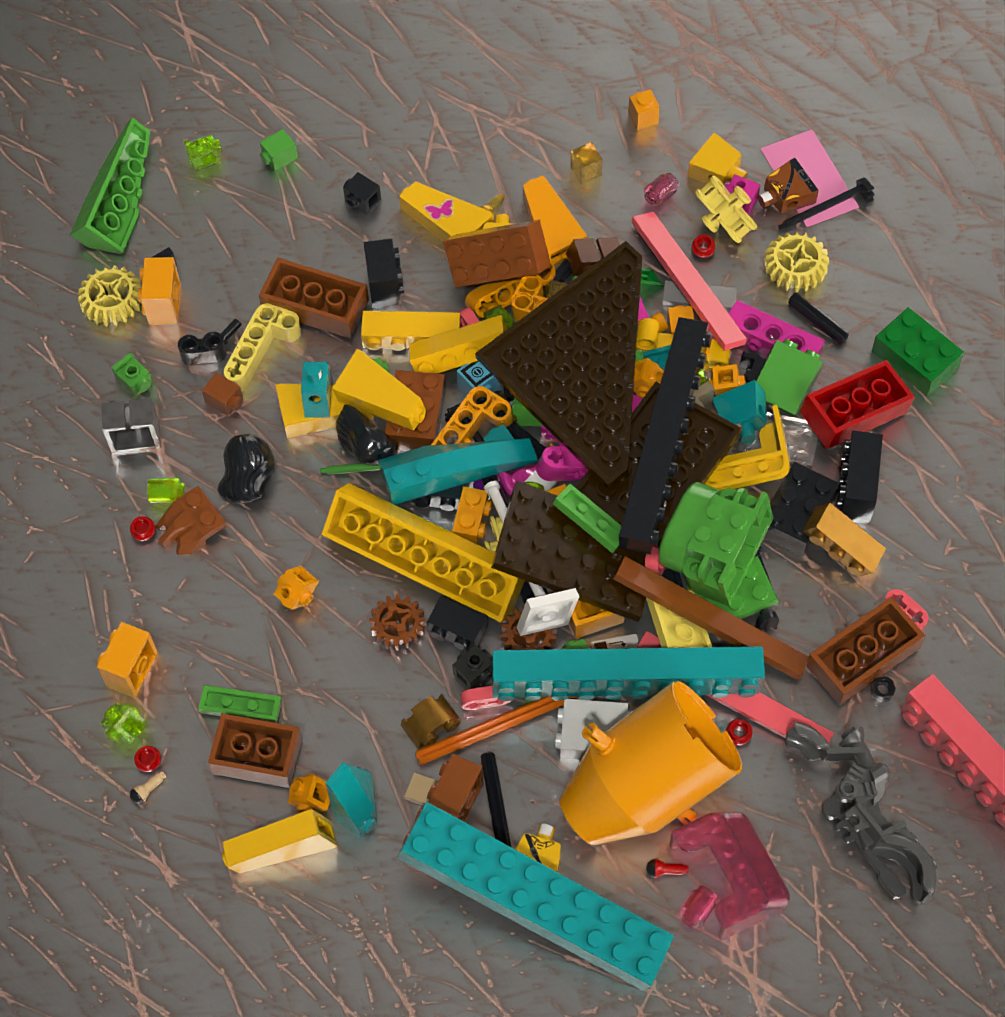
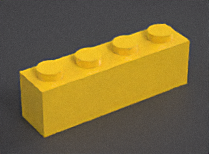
M363 311L361 330L363 348L370 350L393 349L396 351L409 349V344L461 328L460 313Z
M502 315L409 344L410 362L414 371L438 374L478 361L475 353L507 330Z

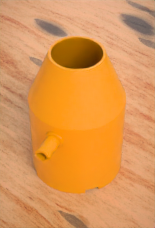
M673 681L606 732L598 728L595 723H589V727L593 731L587 726L584 727L582 737L591 744L563 790L559 803L568 823L585 842L595 846L656 833L676 818L684 826H689L690 823L686 818L693 823L697 817L696 812L690 808L742 771V762L731 737L726 730L721 733L713 721L717 716L696 692L680 681L676 683Z

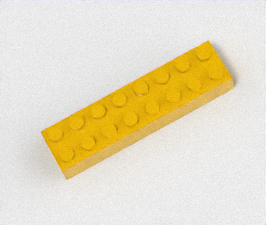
M351 483L336 490L321 534L322 536L500 623L506 619V615L510 616L513 613L525 580L491 568L495 555L494 552Z

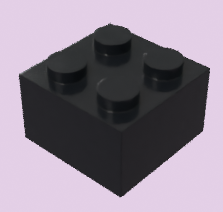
M392 238L363 242L372 309L401 305L400 295H404L398 247L393 248Z

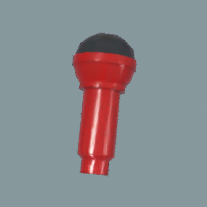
M652 859L647 863L646 871L650 877L657 878L664 874H688L689 867L688 865L664 863L658 859Z

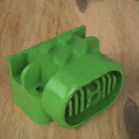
M701 482L691 484L684 492L663 534L659 548L660 564L663 567L683 574L689 589L694 593L730 607L774 519L768 493L762 491L760 497L756 498L748 495L747 489L742 487L738 490L731 488L719 490Z

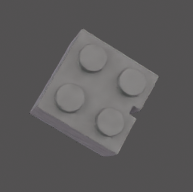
M139 397L129 400V403H124V401L120 400L101 403L102 430L111 453L161 448L160 422L152 398Z

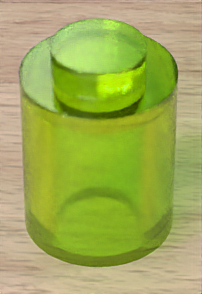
M180 478L148 479L147 493L149 504L173 503L177 498L186 493L185 483H181Z

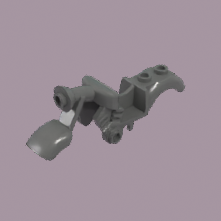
M794 721L786 733V745L799 752L808 761L820 759L822 761L854 760L856 763L852 764L845 778H842L836 786L831 798L827 799L823 804L822 812L825 818L840 820L835 826V830L839 831L842 828H846L850 836L846 837L844 841L846 843L856 842L865 859L878 874V881L893 900L902 898L906 894V888L891 869L886 868L878 857L890 859L902 866L910 878L913 901L919 904H926L932 898L936 887V862L919 843L917 837L908 831L904 820L893 825L881 814L879 802L884 795L889 780V768L884 763L874 762L864 742L863 727L857 729L851 727L841 735L843 739L839 743L841 747L829 748V743L817 730L806 724Z

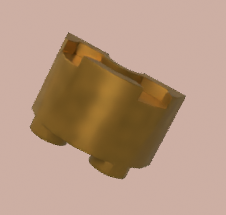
M442 694L436 700L432 696L424 699L411 709L413 712L411 717L401 721V727L417 749L435 743L438 739L437 734L446 730L447 733H450L460 725L461 719Z

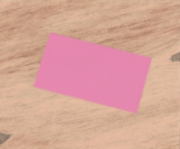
M812 129L760 148L773 171L795 157L818 188L819 192L816 203L796 209L798 213L849 190ZM854 197L803 222L806 227L857 209L859 206Z

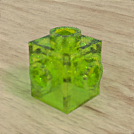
M116 703L105 712L104 719L100 725L107 730L105 735L115 743L122 741L132 744L147 725V722L139 715L140 712L134 706Z

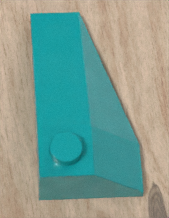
M343 762L327 780L325 785L335 820L360 838L365 832L369 833L377 823L373 778L369 770L365 768L363 770L358 766L356 768L352 764Z

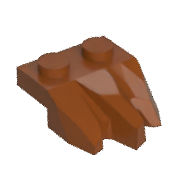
M199 486L177 498L155 525L160 531L166 530L159 538L158 544L167 548L177 543V555H190L206 545V539L227 527L221 515Z

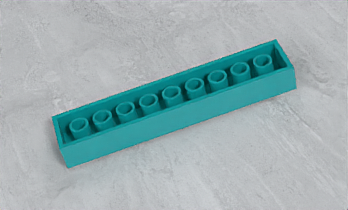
M763 647L494 650L492 655V697L498 698L500 701H512L514 698L525 697L528 701H537L541 697H552L553 700H566L568 697L591 700L595 696H605L606 699L610 700L620 699L621 696L645 699L648 696L656 695L673 681L674 683L680 681L686 684L700 697L702 695H712L714 698H724L728 694H739V697L747 698L759 693L765 679Z
M428 802L421 809L396 857L642 991L652 986L674 938V935Z

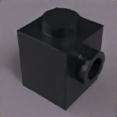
M359 172L352 178H349L343 186L345 202L351 208H357L366 215L381 200L380 185Z

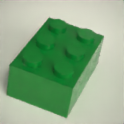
M909 307L875 336L872 352L883 361L887 360L898 374L925 396L933 392L959 368L964 354L963 350Z

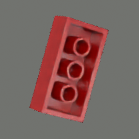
M885 360L808 394L799 412L825 448L830 449L845 442V439L849 440L852 430L867 432L906 414L915 396L890 363Z

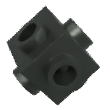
M474 645L470 650L465 649L459 654L457 661L452 664L453 675L467 689L477 688L480 684L485 685L492 678V655L485 649L481 650L477 645Z

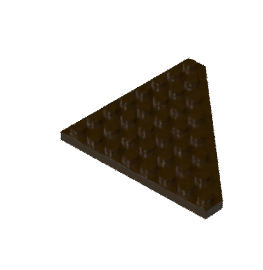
M627 241L475 353L476 359L607 489H610L628 474L642 255Z

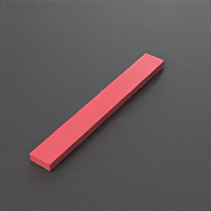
M649 212L633 216L631 222L701 320L708 322L709 331L722 349L725 351L745 345L747 340L745 335L656 214Z
M646 631L637 648H661L658 637ZM760 692L753 697L747 698L739 697V694H728L724 698H714L712 695H706L785 739L786 733L794 721L814 728L828 743L834 732Z

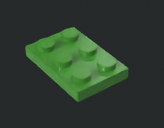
M758 556L754 557L730 607L695 593V595L739 619L746 618L760 612L762 609L779 603Z

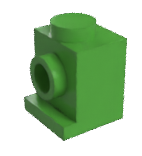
M131 353L111 367L115 379L134 397L145 392L153 383L150 372Z

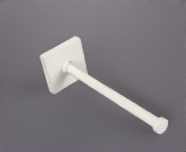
M491 481L484 486L487 494H490L502 523H504L507 507L500 494L498 481ZM529 582L535 597L527 599L517 625L520 636L568 625L579 599L576 588L546 595L543 587Z

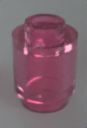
M671 173L661 174L644 188L646 201L650 205L660 206L677 192V188H679L678 180Z
M699 886L697 889H694L679 910L681 921L690 928H701L716 907L717 895L705 886Z

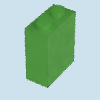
M785 339L784 342L777 340L756 382L764 389L767 403L777 405L778 408L798 417L800 414L799 410L806 396L810 393L824 363L819 360L821 355L807 349L806 353L797 349L798 344Z

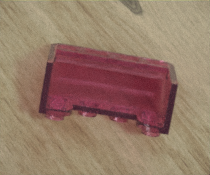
M709 813L671 831L669 843L671 849L679 847L681 850L691 853L709 845L734 891L733 894L721 899L716 905L715 914L721 925L718 935L720 941L787 908L790 900L789 891L748 817L743 813Z

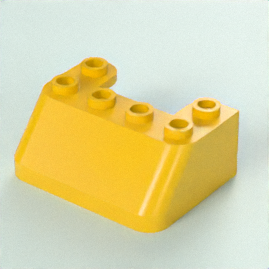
M777 405L772 406L775 422L766 424L760 430L761 448L725 456L705 483L706 485L719 490L736 489L781 479L788 474L790 470L789 452L783 422Z

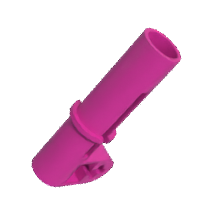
M553 435V438L558 442V446L547 447L544 450L536 466L538 476L546 481L581 480L589 470Z

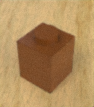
M217 372L202 389L205 403L228 417L233 410H237L242 404L243 396L240 386Z

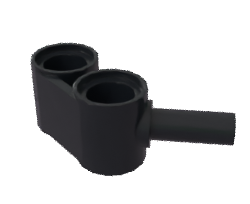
M234 319L221 334L209 332L202 339H198L193 335L181 337L177 346L182 362L188 366L218 363L224 360L227 356V340L242 326L241 322Z

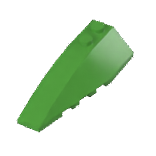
M133 117L126 124L103 163L70 233L72 237L88 248L122 254L138 218L139 209L137 205L138 199L141 198L142 189H140L141 178L144 177L145 173L143 164L144 158L147 157L151 131Z

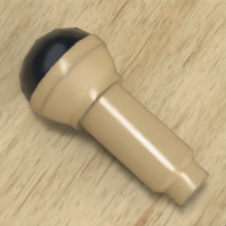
M164 772L156 773L143 785L134 786L130 791V799L136 804L144 803L149 793L166 778Z

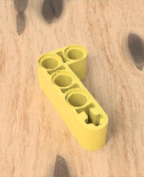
M268 303L258 306L224 368L225 378L239 385L241 392L245 391L274 338L286 342H294L300 338L301 327L298 315L290 310Z

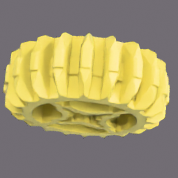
M797 231L793 236L788 232L784 237L778 235L776 241H771L769 248L765 252L764 266L766 267V275H770V282L777 281V288L782 285L785 286L786 292L790 288H793L795 292L802 288L806 292L809 286L815 289L817 283H821L828 272L829 257H827V249H823L822 242L816 243L815 236L808 238L807 232L803 236H800Z
M114 265L112 269H108L105 266L103 271L95 269V275L88 274V280L82 281V288L78 289V302L82 313L90 321L94 320L97 325L103 322L106 327L110 323L117 327L119 321L126 324L127 317L134 318V312H140V304L142 302L138 301V288H142L141 283L135 277V274L132 271L127 272L125 267L118 270V267ZM129 290L127 297L123 300L125 293ZM99 292L96 296L97 299L93 302L95 295Z

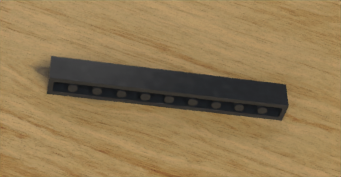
M682 317L678 318L619 533L621 549L651 554L653 545H658L660 530H657L659 522L663 523L665 519L666 507H663L664 502L670 499L672 485L669 484L671 477H676L678 462H675L677 455H681L683 451L684 440H681L683 433L687 434L690 418H687L689 411L693 412L696 399L693 393L694 390H699L701 375H698L700 368H705L707 354H704L706 347L710 348L712 333L709 332L708 322Z

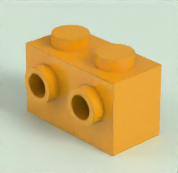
M463 486L452 528V533L479 545L480 538L484 539L487 524L484 522L486 516H490L492 501H489L485 490Z

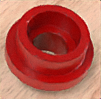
M699 235L692 242V252L701 258L710 257L715 252V242L708 235Z
M735 719L726 728L734 745H745L752 738V727L745 720ZM741 730L744 735L736 736L734 731Z

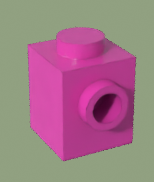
M734 174L730 182L727 181L724 186L730 194L734 192L736 186L741 187L747 193L751 202L749 204L745 203L742 208L749 215L758 200L761 184Z

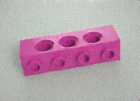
M736 300L728 313L747 338L745 345L752 351H759L769 356L777 340L784 342L787 339L798 344L797 349L804 353L808 349L819 355L822 354L825 340L739 300Z

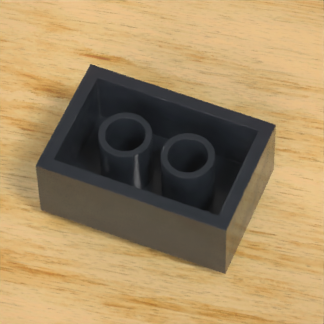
M852 430L850 440L845 439L844 451H842L840 462L842 471L839 475L840 491L839 496H837L836 508L854 523L870 525L877 502L883 434Z
M793 462L788 474L770 502L774 519L764 538L803 557L811 541L809 536L802 532L815 507L829 502L833 504L840 483L799 463Z

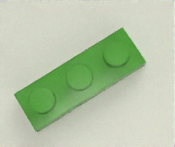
M571 484L556 497L553 502L554 506L611 553H614L620 546L619 533L621 525Z
M204 685L198 711L202 714L221 716V713L277 723L282 698L281 696Z

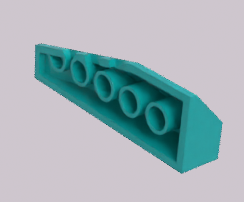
M530 438L424 446L378 460V465L391 503L396 505L536 463L538 459Z

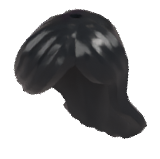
M350 405L343 406L336 420V432L338 441L345 451L354 455L361 464L376 466L378 465V460L395 455L396 443L393 439L388 438L382 429L371 425L356 408Z
M253 434L234 436L229 440L224 449L225 473L218 485L217 491L220 496L232 503H250L253 500L262 498L260 492L261 485L274 468L275 460L271 449L262 438Z

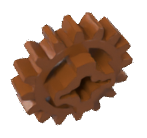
M396 594L395 600H391L389 596H386V603L384 604L378 601V610L372 609L371 614L374 618L369 619V624L372 626L370 629L371 634L376 636V642L379 644L385 641L386 649L391 644L395 645L396 651H399L402 644L408 649L410 641L417 644V635L423 636L424 629L422 627L426 626V620L422 618L424 617V610L418 609V601L411 604L410 596H406L404 600H401L399 594Z
M514 609V617L506 615L505 621L507 624H501V631L504 632L501 634V641L505 642V650H552L551 644H556L557 636H555L557 628L531 633V636H520L516 625L522 612L519 613L517 609Z

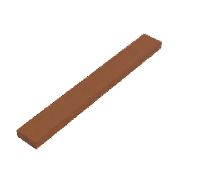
M626 556L623 558L613 578L615 581L736 647H763L765 663L796 680L800 679L809 658L807 655Z

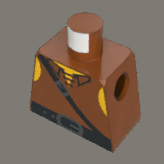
M794 157L766 177L765 192L758 195V201L763 208L774 204L777 210L784 214L815 204L819 190Z

